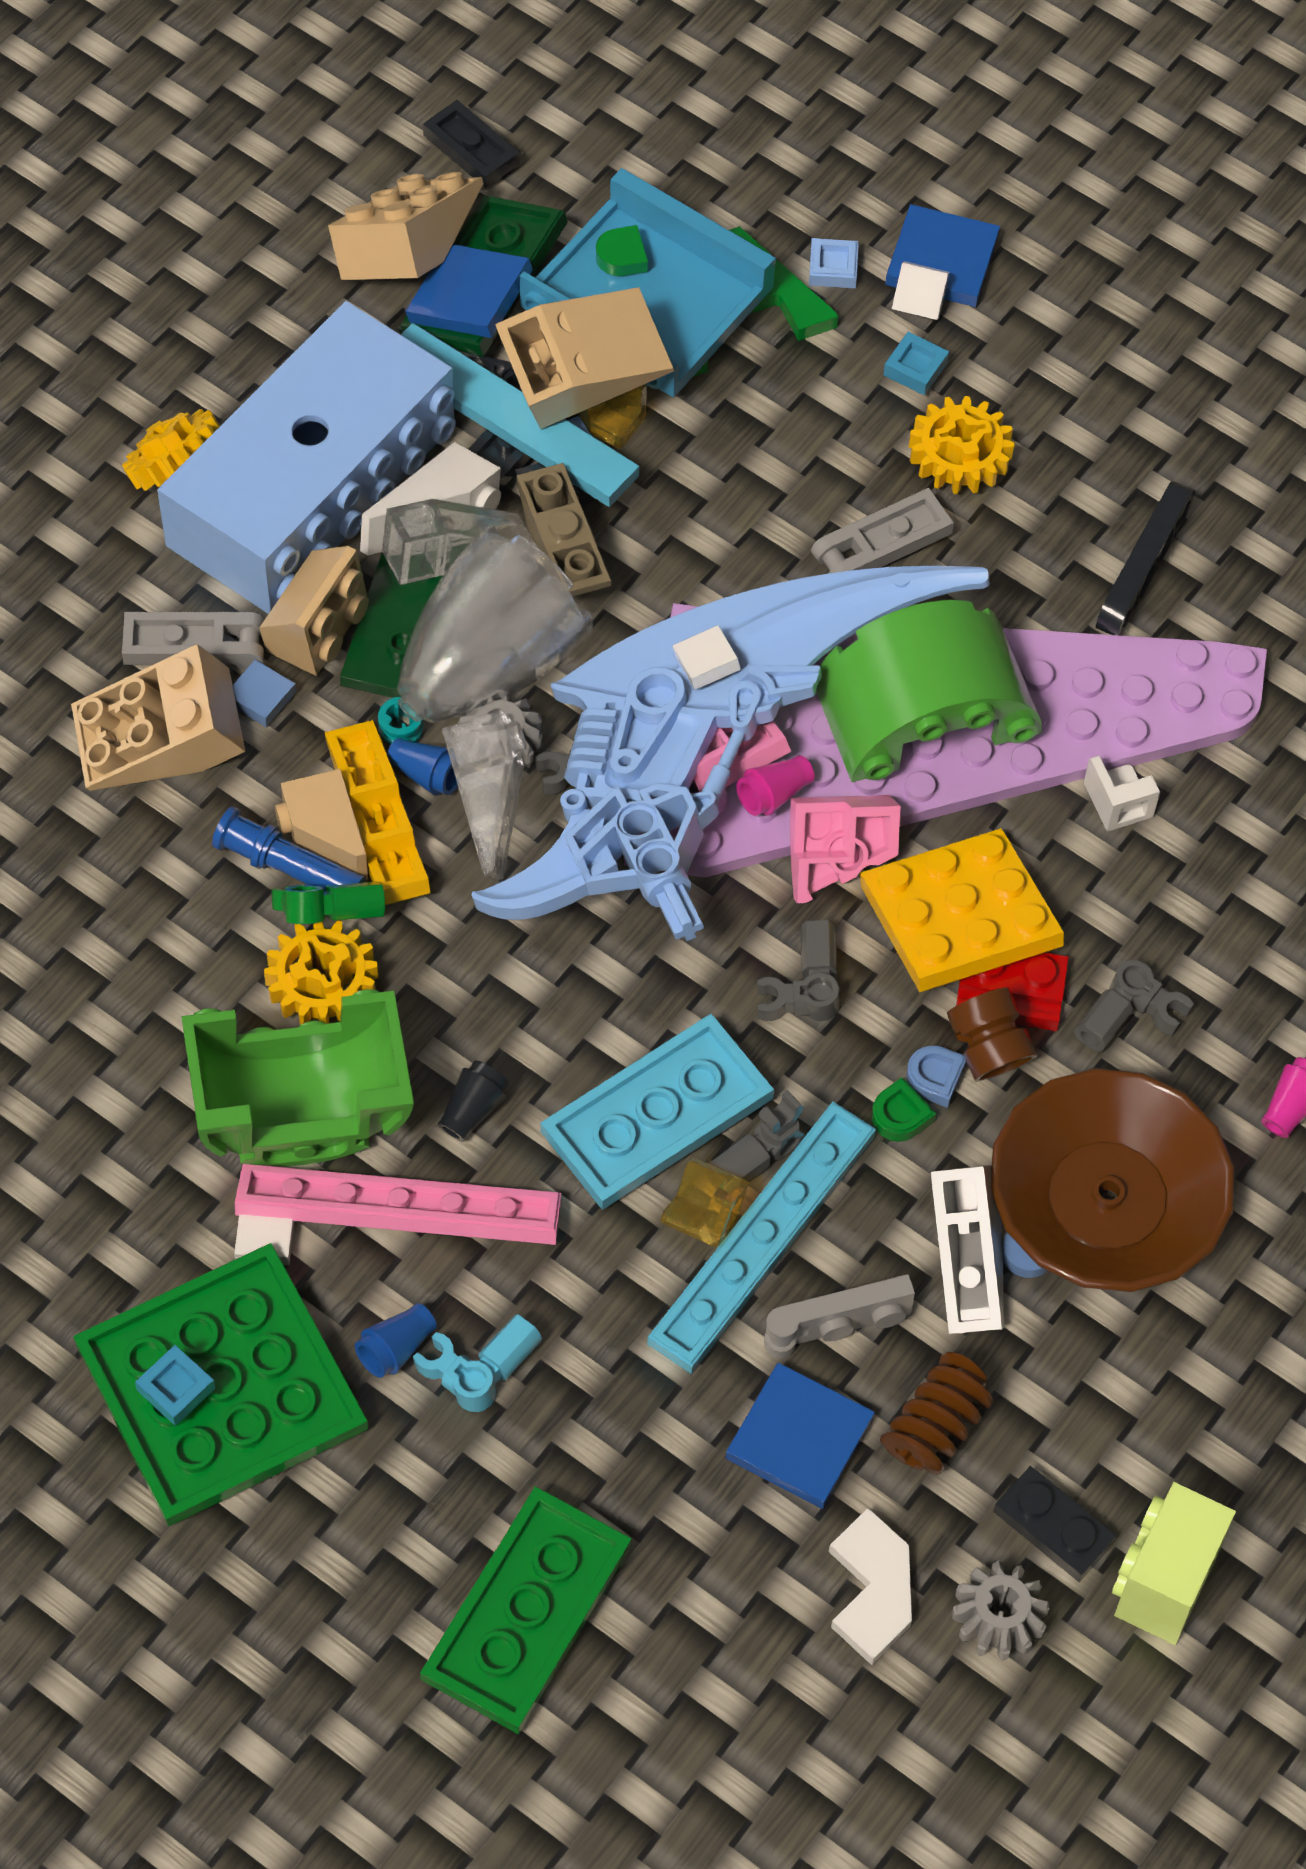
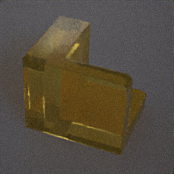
M647 384L580 412V418L590 434L621 449L646 417Z
M692 1158L686 1165L677 1195L664 1209L660 1222L717 1248L735 1226L750 1182L702 1160Z

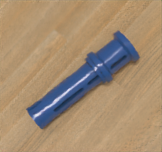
M233 806L224 813L213 835L212 847L222 851L227 848L250 859V865L257 869H266L268 866L307 885L323 887L324 892L326 891V885L366 882L365 876L343 868L282 838V833L279 832L277 827L270 824L265 828L242 817L241 810Z

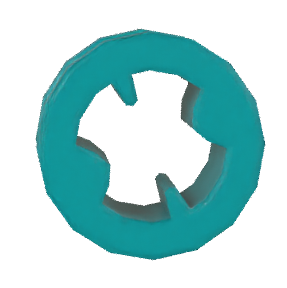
M394 697L387 700L380 707L378 725L379 735L382 740L391 745L397 738L410 742H417L421 738L423 733L422 709L417 702L406 697ZM400 716L408 717L410 726L406 727L402 723V728L392 727V719L395 718L399 722Z

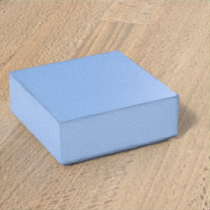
M812 238L809 286L856 288L858 241Z

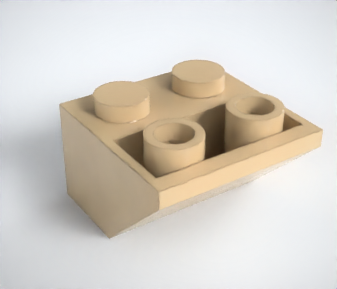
M343 546L310 552L259 627L266 652L315 676L318 675L326 662L331 663L337 657L342 647L343 636L352 623L357 624L361 621L369 603L356 549Z

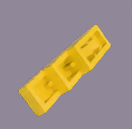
M371 720L324 732L334 769H340L366 852L367 869L372 882H378L383 885L385 905L429 894L428 876L415 846L413 829L400 799L397 779L374 721Z

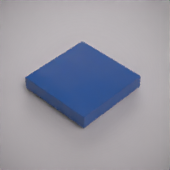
M910 204L886 274L885 285L897 288L901 266L904 261L948 271L950 274L944 300L976 307L999 237L1000 226Z
M452 245L444 262L431 269L405 312L409 322L492 338L497 330L495 324L504 319L520 292V275L524 271L528 274H531L533 271L530 260L521 256Z
M777 1363L728 1447L725 1459L824 1509L871 1425L875 1412Z

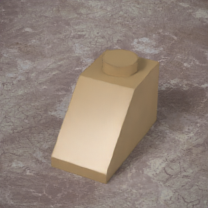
M337 769L281 783L283 803L275 805V812L282 835L291 833L295 845L324 857L343 868L359 875L361 874L367 880L366 852L341 770Z

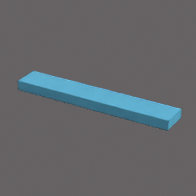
M412 323L401 334V336L452 367L453 391L455 392L454 409L545 467L564 463L571 483L606 506L610 507L639 477V466L566 419L540 429L523 392L419 326Z
M832 1101L650 1333L647 1345L692 1374L875 1138L876 1129Z

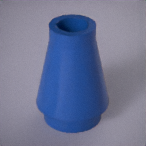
M397 738L392 742L387 752L391 767L402 772L434 796L441 793L451 795L460 785L464 775V759L457 756L453 748L410 742Z
M416 1303L410 1309L364 1329L361 1332V1339L355 1343V1351L360 1362L372 1375L378 1378L384 1377L387 1373L396 1374L425 1338L436 1330L435 1318L424 1305Z

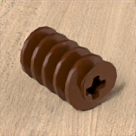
M949 1351L940 1356L939 1366L932 1368L928 1372L927 1382L920 1384L916 1388L915 1399H911L904 1404L902 1415L892 1420L889 1428L890 1432L882 1434L880 1442L885 1449L897 1460L916 1470H926L935 1475L941 1474L944 1470L943 1463L935 1454L937 1453L947 1458H953L956 1454L957 1449L948 1437L958 1441H966L969 1437V1432L961 1420L971 1425H976L980 1422L981 1415L973 1404L985 1409L990 1408L993 1404L991 1394L985 1389L988 1380L983 1371L969 1358Z

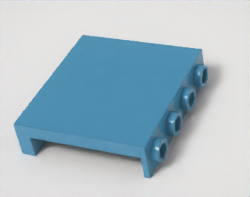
M621 168L611 178L610 199L536 278L525 271L520 275V306L524 307L527 311L541 304L639 287L674 369V372L648 382L646 385L653 389H660L674 398L772 290L776 258ZM637 225L648 260V271L627 276H613L602 271L596 262V242L598 238L608 230Z

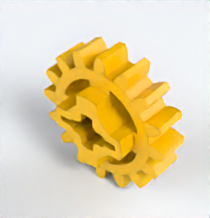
M965 396L961 405H955L950 397H945L942 409H939L932 403L927 405L926 416L917 415L915 418L914 430L910 431L908 446L911 448V464H920L919 477L923 479L933 475L935 477L934 488L936 489L941 488L945 482L952 484L953 494L959 493L961 485H968L973 494L978 493L981 481L993 487L996 484L997 474L1006 475L1008 472L1009 460H1012L1015 442L1011 441L1012 426H1002L1004 414L1001 411L992 415L988 414L989 403L986 401L982 402L978 407L971 406L970 396Z
M199 409L192 415L189 412L185 414L179 413L175 417L163 422L158 421L146 430L147 434L144 438L136 443L138 449L127 454L126 458L128 460L122 464V467L137 490L141 487L144 491L148 490L154 484L160 487L220 425L210 410L204 412L202 409Z
M339 920L333 924L331 929H324L323 922L314 923L313 930L306 931L301 924H294L296 936L291 939L286 935L280 934L277 937L280 951L268 950L267 952L269 967L264 969L266 986H270L268 988L269 999L272 1004L281 1002V1014L285 1019L292 1016L295 1012L299 1013L300 1025L310 1022L311 1018H317L319 1021L329 1024V1018L336 1016L340 1021L341 997L352 996L361 990H376L374 979L378 978L377 962L372 961L374 960L373 947L371 943L361 945V932L358 929L351 931L348 935L343 934V924ZM299 957L298 962L292 964ZM352 982V983L349 985V987H348L346 990L343 991L344 986H345L346 984Z

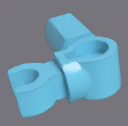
M516 1314L481 1350L479 1361H472L465 1355L458 1357L455 1354L450 1339L444 1334L437 1332L432 1336L434 1347L443 1353L441 1357L436 1360H427L417 1352L413 1359L421 1375L430 1379L441 1378L443 1387L456 1396L458 1404L463 1409L469 1412H480L486 1410L496 1398L495 1384L500 1379L502 1381L507 1380L542 1342V1337L535 1326L519 1314Z

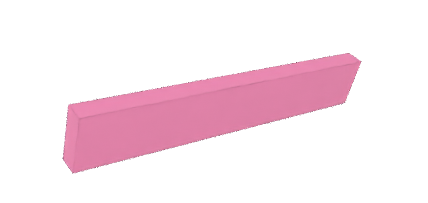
M250 1164L242 1165L235 1198L236 1216L241 1214L293 1219V1221L552 1245H556L561 1208V1193Z

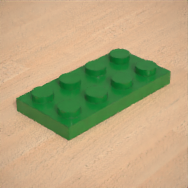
M535 1486L421 1670V1681L519 1735L632 1547V1538Z

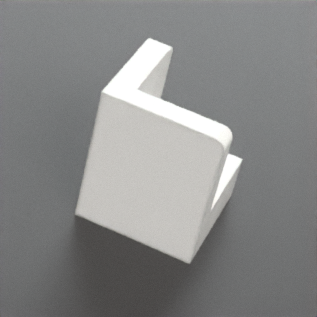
M1100 756L1089 758L1084 785L1107 832L1154 817L1160 791L1152 775L1138 779L1131 765H1124L1107 771Z

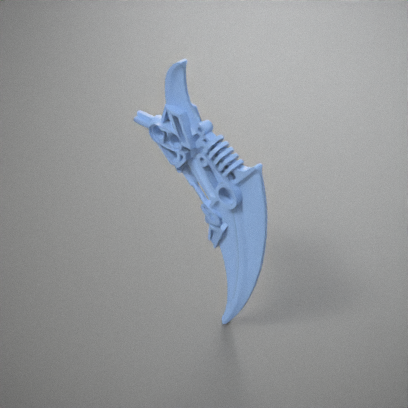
M971 566L883 567L828 573L768 585L710 602L652 625L604 650L561 680L552 682L551 688L555 700L575 705L584 710L578 721V727L564 774L566 781L576 789L567 790L560 799L568 824L552 848L527 869L494 886L480 891H473L471 896L476 909L501 919H530L561 909L587 895L639 888L647 902L652 906L661 908L676 940L685 937L686 941L696 938L695 932L703 929L704 925L688 895L691 889V881L687 872L704 836L703 829L719 815L717 803L731 775L729 769L741 743L753 737L759 724L773 721L779 707L814 697L818 682L822 678L820 666L813 665L839 643L855 634L856 630L891 612L936 596L957 591L986 588L990 585L988 570L983 567ZM718 625L737 656L741 670L694 690L675 656L672 645ZM717 728H732L733 732L718 765L713 766L702 792L690 794L688 789L697 773V766L706 754ZM680 827L675 840H673L669 831ZM622 855L630 870H618L616 861Z

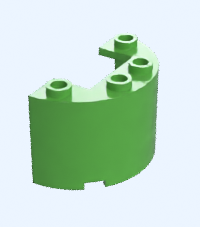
M932 601L891 612L856 630L857 641L848 646L844 651L842 647L836 646L820 665L822 678L818 682L816 693L851 783L863 779H883L892 772L898 771L900 769L904 743L916 740L932 741L941 737L944 733L966 727L970 729L982 728L993 720L991 738L994 746L1010 741L1012 743L1026 742L1037 734L1042 733L1041 718L998 617L989 608L982 612L975 610L970 601Z
M367 989L358 991L352 996L341 997L340 1022L326 1024L322 1021H310L296 1028L280 1030L259 1027L248 1031L246 1034L236 1035L235 1010L220 1011L208 1008L199 1010L193 1015L181 1016L199 1138L207 1149L220 1157L226 1155L227 1151L239 1154L240 1163L273 1167L308 1165L334 1160L369 1148L368 1138L383 1130L384 1135L390 1136L406 1122L413 1110L414 1102L394 991L379 992Z

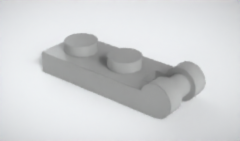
M927 488L821 537L813 544L811 553L819 564L828 567L829 573L880 568L951 535L954 522L931 490ZM852 548L855 555L845 559L842 552Z
M124 612L123 663L124 665H154L198 644L224 665H235L246 670L254 660L263 664L264 649L259 644V639L262 638L259 627L265 619L260 614L253 612ZM225 635H236L239 641H225Z
M909 1275L773 1309L766 1319L764 1347L767 1353L775 1358H786L795 1351L796 1344L820 1338L828 1342L837 1341L849 1336L855 1329L875 1325L876 1328H888L899 1324L906 1316H910L915 1292Z

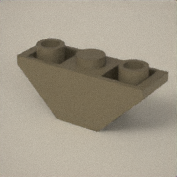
M564 463L517 475V484L531 545L547 586L563 599L611 586V579Z

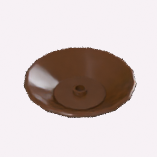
M1093 1068L1049 1080L1013 1108L993 1144L991 1190L1006 1232L1039 1267L1083 1288L1134 1292L1179 1279L1213 1252L1233 1214L1235 1169L1218 1127L1185 1093L1143 1073ZM1110 1190L1116 1194L1117 1198L1107 1200L1099 1192Z

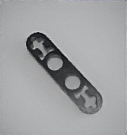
M1174 481L1169 483L1110 590L1099 613L1096 629L1110 635L1121 636L1183 524L1191 507L1195 490Z

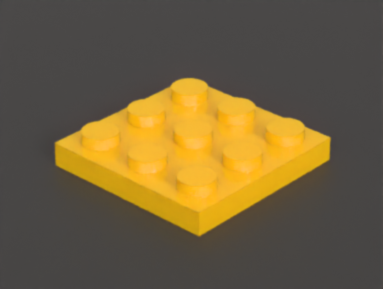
M1002 828L860 873L861 888L919 992L1064 946V932Z

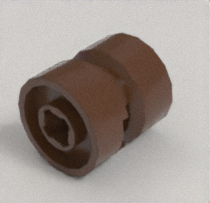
M1009 987L995 989L971 998L947 1012L957 1040L967 1042L969 1045L964 1052V1057L975 1082L1009 1072L1037 1057L1027 1029L1016 1027L1015 1020L1020 1015V1012Z

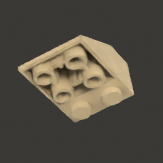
M450 172L439 175L435 179L425 180L424 174L406 175L397 179L396 187L371 194L370 202L345 209L344 217L328 225L341 280L418 278L443 263L483 186L482 177L463 178L461 172Z
M639 287L541 304L495 324L526 402L540 429L674 372Z
M198 644L71 704L85 787L89 791L203 772L245 752L230 670Z

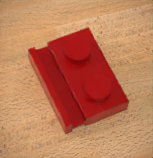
M1041 953L960 979L956 1006L986 992L1009 987L1020 1012V1015L1015 1020V1025L1057 1031L1069 956Z

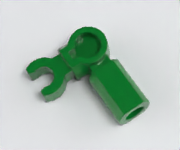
M378 882L326 885L325 892L323 887L310 885L287 886L285 889L274 887L272 888V909L283 911L286 915V922L291 924L325 921V915L332 920L384 917L383 885Z

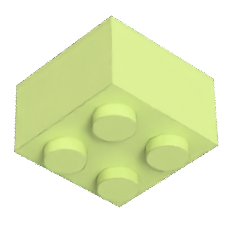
M1173 1482L1165 1499L1155 1495L1141 1524L1142 1528L1136 1542L1131 1544L1113 1587L1112 1594L1121 1597L1114 1616L1176 1645L1220 1552L1236 1511L1176 1482Z

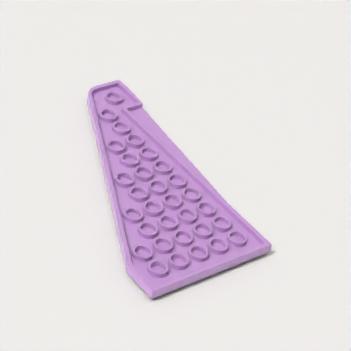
M673 603L671 617L694 609L697 606ZM1003 628L1041 718V734H1037L1026 742L1012 743L1010 741L994 746L991 738L994 720L982 728L970 729L966 727L944 733L941 737L932 741L916 740L904 743L900 769L898 771L892 772L883 779H863L851 783L816 693L814 697L779 707L773 721L786 737L791 752L770 764L790 760L798 755H802L812 765L815 775L814 781L803 787L791 798L890 795L901 806V827L1084 779L1088 760L1092 757L1100 756L1108 771L1124 765L1135 766L1234 740L1245 734L1254 725L1258 717L1262 700L1267 649L1213 641ZM853 634L837 646L842 647L844 651L858 640L857 634ZM832 650L822 656L813 666H820ZM737 781L725 787L717 803L719 815L703 829L704 836L687 875L705 878L791 855V798L771 815L760 814L753 816L746 811L739 800L736 789ZM691 783L688 789L690 794L698 793ZM680 827L669 831L673 840H675Z

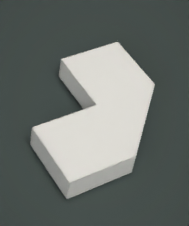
M867 1508L829 1547V1553L866 1586L832 1620L831 1628L866 1661L873 1665L910 1628L912 1613L909 1545Z

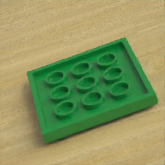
M272 1243L73 1336L75 1345L168 1527L368 1430L366 1417ZM174 1345L214 1380L215 1389L176 1426L137 1391L135 1381Z

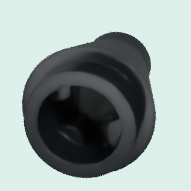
M474 1060L469 1069L462 1068L438 1126L449 1136L464 1142L470 1132L506 1099L504 1091L509 1085L508 1080L491 1066Z

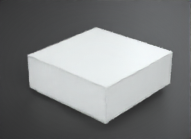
M904 261L901 266L892 309L938 320L950 272Z
M718 625L672 645L675 656L694 690L741 670L737 656Z
M239 1214L234 1252L235 1259L272 1243L282 1264L289 1266L295 1221L289 1218Z

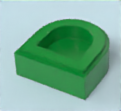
M637 225L611 229L604 232L596 242V262L602 271L613 276H627L648 271V260Z
M903 1077L879 1093L872 1109V1123L876 1131L882 1137L895 1142L912 1139L933 1124L936 1118V1113Z

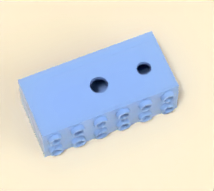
M345 301L157 489L166 547L269 614L311 551L336 548L346 538H353L361 529L362 514L394 490L407 475L411 476L416 473L422 466L425 456L437 443L443 444L449 439L456 425L454 419L455 392L453 391L452 367L348 301Z

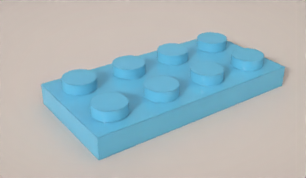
M709 1014L540 1122V1132L603 1210L771 1101L774 1089L715 1017Z

